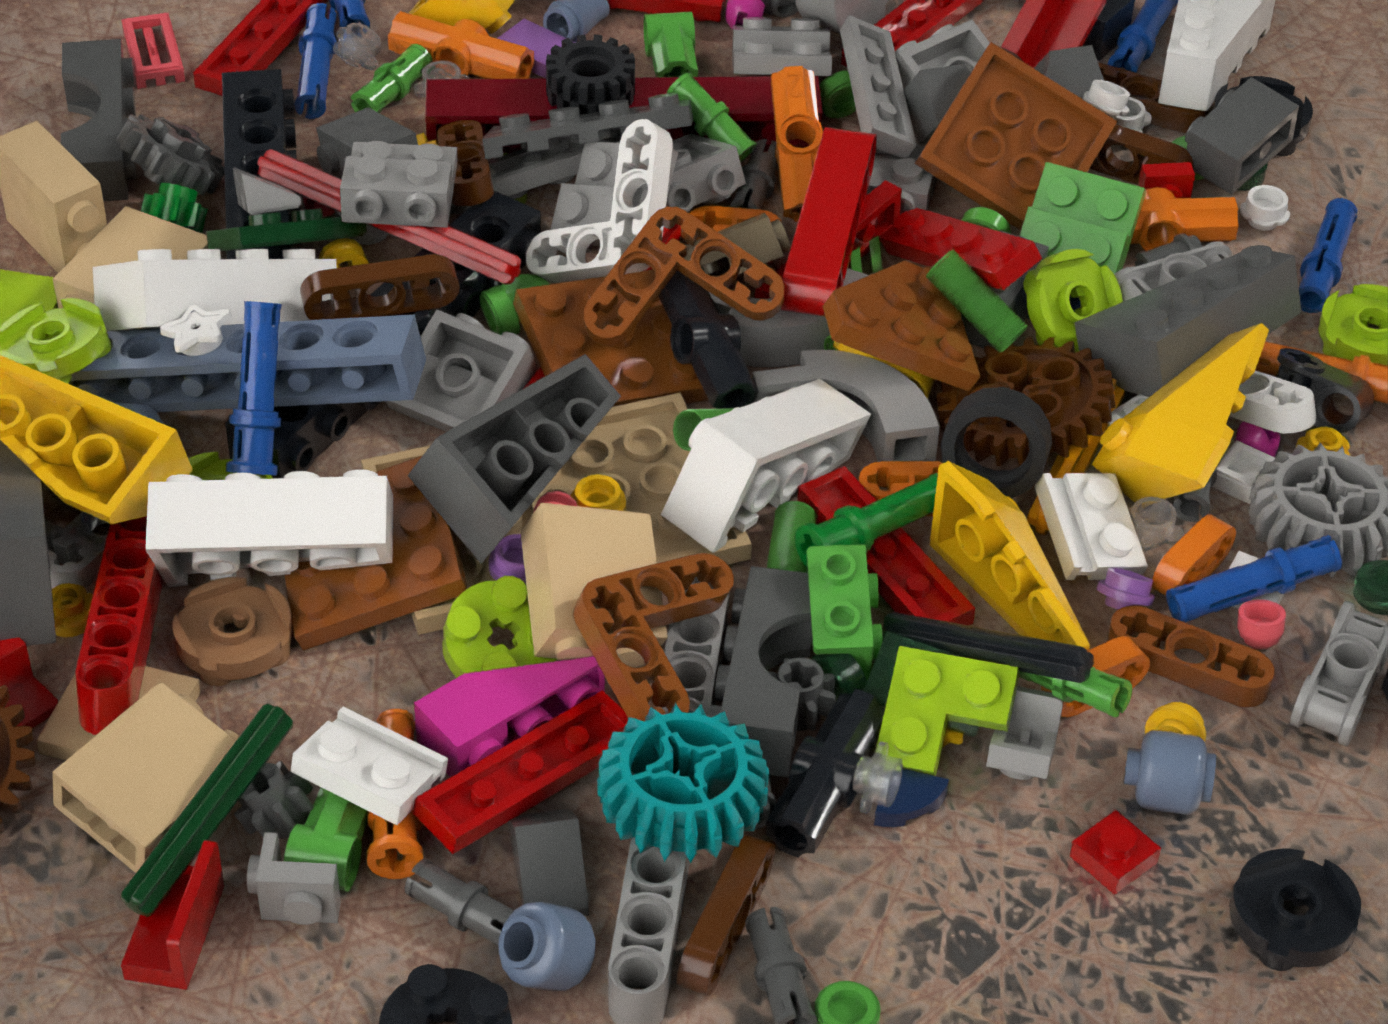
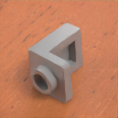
M1017 686L1008 732L994 730L986 766L1000 769L1004 775L1014 779L1029 780L1034 777L1047 779L1055 750L1064 701L1054 697L1049 692Z
M265 832L261 854L250 856L247 870L248 893L258 895L261 920L291 921L302 925L315 922L338 923L341 898L337 864L282 861L278 833Z

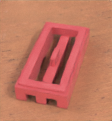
M169 13L121 20L129 58H133L137 89L147 88L146 80L155 79L156 86L166 85L165 77L174 76L176 83L185 82L184 68ZM154 26H161L170 60L169 63L161 64L152 30ZM142 28L151 63L149 66H143L134 29Z

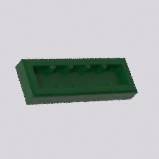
M322 208L292 211L290 212L292 222L281 223L280 212L248 216L249 226L206 231L208 249L228 251L364 236V233H367L366 223L342 222V217L323 219Z

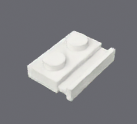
M1051 473L1042 474L1034 487L1066 580H1074L1077 575H1087L1088 580H1105L1108 568L1124 569L1141 575L1145 572L1148 565L1115 473H1066L1063 478H1052Z
M343 706L338 711L335 721H327L293 753L291 772L398 825L414 809L416 797L431 789V785L436 780L441 781L445 777L448 758Z

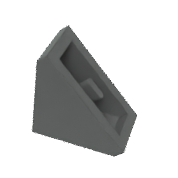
M568 808L518 815L508 821L522 905L531 902H545L567 906L582 913L584 916H589L578 817Z

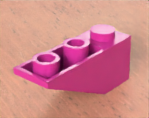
M594 656L463 674L414 702L417 742L447 757L446 773L452 777L601 690L605 692V675Z

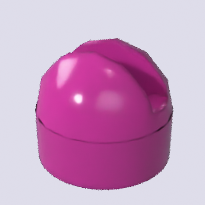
M728 0L725 9L726 21L733 30V25H743V18L762 17L765 5L761 0Z
M1243 421L1237 429L1235 441L1238 440L1275 457L1280 443V433Z

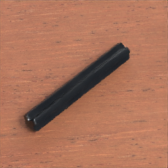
M898 612L887 614L884 618V626L882 627L883 641H887L892 647L899 648V646L1015 666L1019 667L1021 672L1082 683L1089 679L1091 668L1094 665L1093 654L1087 652L1081 646Z

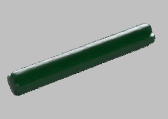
M265 704L260 708L123 889L120 898L133 912L145 917L154 914L199 854L203 841L210 839L293 728V720L282 708L270 704Z

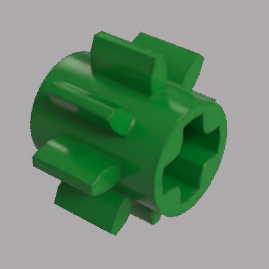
M160 183L158 193L154 192L153 195L144 194L141 212L202 233L208 209L201 207L200 203H196L197 191L176 184Z

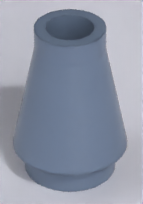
M554 1L544 14L543 27L560 36L570 38L573 42H577V35H586L609 15L608 1Z

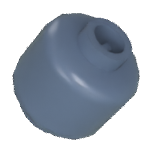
M1151 730L1143 737L1140 749L1128 748L1124 784L1135 786V797L1137 803L1142 808L1189 815L1196 812L1201 801L1209 803L1211 801L1216 754L1207 753L1206 744L1199 736Z
M531 902L515 909L505 921L499 936V957L503 970L512 981L528 988L566 991L580 984L589 973L595 957L596 939L592 925L582 913L567 906L545 902Z

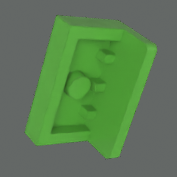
M866 545L810 546L807 549L806 558L813 652L818 655L844 654L846 683L870 682L872 660L882 659L883 636L881 624H872L871 608H878L877 573H868Z

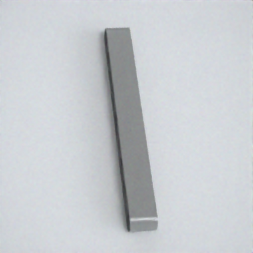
M695 577L692 584L699 583L697 577ZM729 594L718 610L669 624L664 653L688 694L690 700L688 713H693L701 704L706 716H709L710 706L716 703L715 687L718 668L720 664L722 665L728 626ZM662 707L665 713L668 714L669 710L666 707ZM635 837L631 838L608 965L609 1015L615 1024H659L667 1011L690 861L684 852L673 851L664 862L660 848L655 846L640 854L638 846L635 844ZM641 987L644 989L634 990L631 988Z

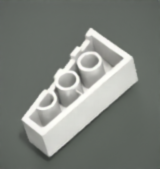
M1178 0L1158 104L1207 111L1215 101L1219 89L1227 84L1228 76L1231 72L1236 74L1242 65L1245 54H1251L1257 46L1259 36H1265L1269 31L1275 0Z
M170 249L139 250L138 261L93 267L94 304L100 309L107 331L140 328L157 329L163 324L182 318L187 308L191 305H197L206 312L228 309L232 317L223 325L244 324V301L282 304L280 322L310 320L304 312L300 295L301 284L306 277L314 272L337 268L336 259H315V249L283 250V259H269L268 249L236 250V259H221L220 249L188 250V260H172ZM331 294L322 295V301L331 299Z
M817 379L798 387L794 386L771 397H764L760 401L741 408L736 407L732 411L719 416L706 418L697 425L689 438L688 445L691 447V450L661 515L714 553L726 545L728 539L726 535L732 527L737 528L742 533L757 523L759 515L756 513L764 508L767 503L778 508L779 505L790 500L791 496L798 490L799 485L825 475L850 458L871 413L822 379Z
M369 470L347 471L343 474V477H319V475L312 472L295 471L287 473L284 478L261 479L259 476L251 473H233L227 475L225 480L203 481L194 475H172L164 482H149L146 551L168 587L186 586L188 584V574H210V580H216L225 577H236V572L240 568L249 567L265 572L268 576L286 575L296 570L299 562L310 561V566L320 571L392 563L393 493L387 476H379L377 473Z

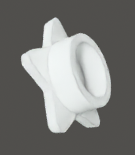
M191 305L187 308L182 318L161 325L160 332L161 335L174 339L175 352H182L189 356H199L215 350L222 343L223 336L220 327L232 315L228 309L206 312L197 305Z

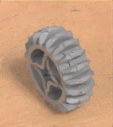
M1321 443L1318 444L1314 451H1309L1304 446L1298 444L1293 453L1279 451L1273 461L1265 462L1263 469L1259 471L1256 482L1252 484L1248 513L1250 516L1249 523L1254 526L1256 531L1255 539L1267 542L1268 550L1277 547L1287 550L1319 539L1322 536L1330 535L1331 541L1334 540L1340 551L1342 559L1341 569L1352 576H1355L1359 568L1374 569L1380 558H1387L1388 477L1383 475V465L1369 466L1365 463L1364 454L1352 457L1345 454L1343 446L1337 452L1327 451ZM1336 572L1328 573L1331 578L1336 574Z

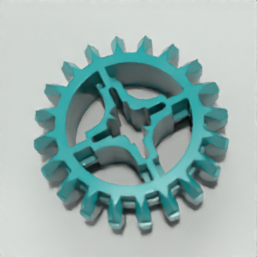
M675 702L670 713L664 715L650 707L645 717V722L629 717L624 727V732H612L611 740L608 742V749L602 751V757L599 760L600 777L597 778V795L600 797V803L603 804L602 811L606 816V823L616 824V831L619 834L620 840L635 837V844L638 846L640 854L653 846L660 848L664 862L673 851L684 852L691 863L697 854V850L705 849L717 858L719 851L722 849V842L738 847L744 836V831L755 830V826L759 822V815L763 813L768 800V787L766 786H768L769 768L766 766V760L762 759L763 752L760 748L759 740L749 739L745 724L729 726V720L725 711L712 718L706 716L701 704L693 713L682 712Z

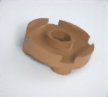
M225 577L209 581L192 590L184 598V609L179 613L178 617L175 613L172 621L175 648L182 662L191 670L198 672L201 680L210 686H223L232 680L253 677L272 667L284 664L291 654L290 643L293 636V624L289 603L278 589L264 583L265 590L259 587L248 586L247 578ZM230 623H234L237 628H244L236 633L224 632V626Z

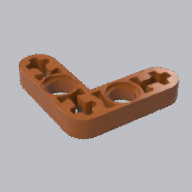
M665 207L659 209L650 217L587 301L583 319L587 334L594 342L612 346L621 343L630 335L678 270L745 317L764 321L774 317L780 311L784 302V284L781 277L773 269L687 211L678 207ZM675 224L681 225V237L693 247L697 237L703 239L695 246L689 261L684 259L687 256V246L676 239H671L667 244L662 243V231L660 229L662 226L671 229ZM711 251L723 252L730 258L731 267L724 275L710 276L701 269L700 261L702 257ZM637 263L649 265L656 274L653 283L644 289H635L629 286L625 281L624 275L630 266ZM742 266L747 269L744 272L745 282L754 288H760L763 283L770 285L769 297L772 299L770 302L760 299L756 304L751 303V291L739 281H737L734 291L728 289L736 281ZM614 287L627 300L637 303L635 307H632L627 300L623 302L617 312L620 323L618 327L608 324L604 329L598 328L599 319L596 313L599 310L608 313L618 302L617 293L612 291Z
M696 553L597 578L588 582L583 588L574 606L573 617L575 623L628 718L632 717L645 722V717L651 707L648 704L650 700L656 706L653 708L662 715L666 714L662 707H666L669 710V714L675 702L682 712L688 713L690 706L688 694L651 629L709 614L722 606L733 587L734 576L731 568L719 557L708 553ZM695 577H697L699 583L692 584ZM640 588H657L667 597L668 604L655 605L644 598ZM594 603H597L598 609L594 607ZM611 609L613 611L612 617L607 610ZM619 648L635 650L643 657L645 666L634 668L626 665L620 660L616 650Z

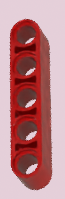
M829 127L824 128L784 271V302L781 311L825 317L823 305L834 290L843 287L872 176L877 143L876 134Z
M147 516L115 524L110 523L75 670L79 724L85 731L93 735L101 732L139 700L163 585V578L146 551Z

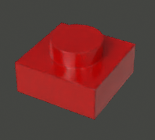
M1191 162L1142 164L1138 186L1144 187L1145 190L1156 187L1165 188L1171 191L1176 199L1191 198L1195 172Z
M1115 810L1072 841L1070 857L1110 892L1116 895L1158 863L1161 847Z

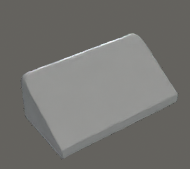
M235 167L233 168L238 204L250 215L299 208V205H301L300 196L291 190Z

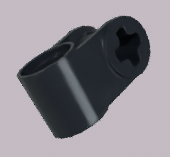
M1290 348L1280 349L1277 357L1280 366L1276 377L1312 390L1316 410L1315 426L1330 427L1339 433H1346L1369 415L1373 409L1374 395L1373 390L1365 380L1325 364L1317 357L1306 352ZM1334 393H1341L1349 397L1354 407L1353 415H1344L1336 409L1333 402Z

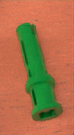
M938 473L931 474L922 481L862 508L850 505L843 506L835 511L831 519L817 525L810 522L799 526L795 531L794 537L799 558L807 567V549L810 546L866 545L867 553L874 544L875 539L933 513Z

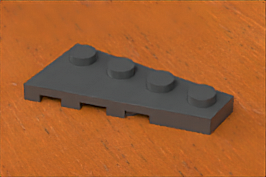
M668 93L648 97L649 105L629 108L628 100H617L598 104L599 112L579 115L578 107H565L548 111L550 119L530 121L528 113L503 116L499 118L500 126H493L482 139L485 159L503 157L502 149L509 145L520 144L522 150L533 152L550 149L549 147L560 144L561 138L570 137L571 143L582 144L611 137L610 132L620 131L622 136L630 124L640 119H648L664 130L691 126L693 122L691 100L679 101L678 93Z

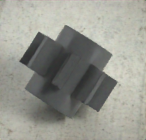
M786 658L778 674L774 672L769 673L780 682L800 691L796 731L808 729L813 731L816 729L820 715L827 717L835 704V675L824 674L815 659Z
M278 761L276 764L266 763L238 800L242 806L237 809L234 815L249 834L258 831L264 838L265 832L278 833L279 839L287 838L297 823L305 825L310 813L309 811L313 810L314 806L306 796L312 791L313 787L308 780L289 771L282 761Z

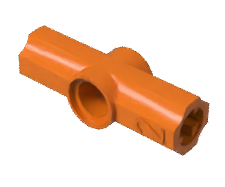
M400 11L392 20V27L388 34L389 50L402 54L412 44L423 46L432 57L433 61L430 63L446 79H465L469 74L483 79H528L535 64L533 50L525 46L490 37L485 28L469 19L459 20L454 26Z
M788 66L772 73L770 78L776 133L775 158L779 165L783 217H788L798 222L823 129L818 117L814 71L807 70L803 66ZM794 139H801L807 142L809 146L796 148L788 142Z
M1165 188L1147 189L1130 244H1140L1144 251H1148L1173 242L1174 237L1181 233L1187 236L1195 235L1200 242L1236 240L1239 227L1235 197L1176 199L1173 193Z

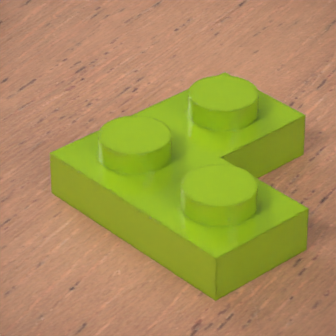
M899 646L874 756L875 766L888 769L890 765L936 776L948 721L1008 732L1020 676L1019 667Z

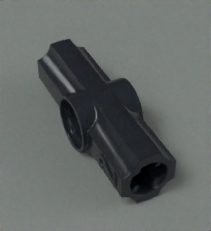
M677 270L658 296L672 324L670 342L675 359L681 364L692 365L712 407L716 409L741 408L754 403L759 391L739 353L741 348V330L738 321L729 313L720 314L710 293Z
M858 689L849 694H840L816 737L808 735L800 744L791 766L788 785L766 821V835L777 844L780 851L798 858L805 853H815L839 808L844 807L847 809L853 803L863 781L867 758L879 738L885 709L877 702L874 695Z

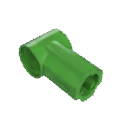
M693 13L644 14L646 57H652L655 77H680L687 72H690L694 77H698Z
M320 787L313 804L314 808L310 811L305 825L297 823L290 833L284 853V861L337 864L339 889L348 892L355 882L361 861V839L368 824L367 810Z

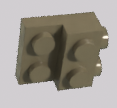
M765 213L718 231L719 234L773 270L777 269L774 260L784 256L791 249V244L782 222L779 219L770 222L769 217ZM702 238L696 240L694 247L690 244L685 245L687 246V256L684 259L687 261L691 259L695 246L703 240ZM711 251L702 257L700 266L706 274H711L720 269L717 262L718 259L727 257L730 266L731 261L725 253ZM742 266L740 268L739 274L745 272L747 269Z

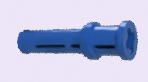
M244 301L240 394L238 409H233L232 414H229V423L234 426L232 460L226 463L227 472L277 475L278 466L273 464L272 461L274 431L276 428L281 427V418H278L279 412H274V388L278 355V329L282 304Z

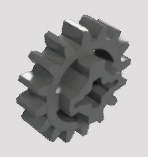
M131 114L117 137V141L122 144L120 146L121 150L132 154L131 160L142 167L145 171L144 176L158 185L160 183H171L192 188L200 195H205L206 192L212 195L225 173L224 166L221 165L223 161L210 154L212 150L201 141L198 132L186 125L181 126L170 122L164 117H158L152 121L143 114H140L139 117Z

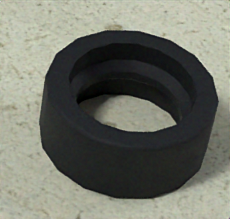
M1005 387L983 388L964 397L952 411L941 441L943 463L950 461L988 479L1005 496L1014 498L1028 492L1042 476L1052 445L1050 423L1041 407L1024 393ZM981 417H1000L1012 421L1025 432L1029 439L1030 450L1027 459L1019 467L1012 470H993L981 466L969 456L964 447L963 438L969 425Z

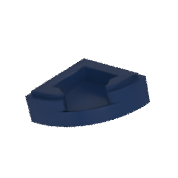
M889 765L875 811L874 825L900 827L906 825V820L917 818L928 812L929 814L935 812L946 798L949 779Z

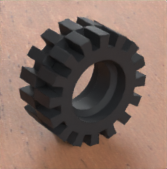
M585 34L577 35V42L575 43L570 38L562 40V47L554 45L551 48V55L547 54L546 95L548 96V102L552 107L557 105V109L578 107L579 115L599 112L598 104L604 102L628 100L629 106H631L635 95L634 54H629V47L625 44L618 47V40L610 37L607 42H602V35L594 34L593 40H586Z

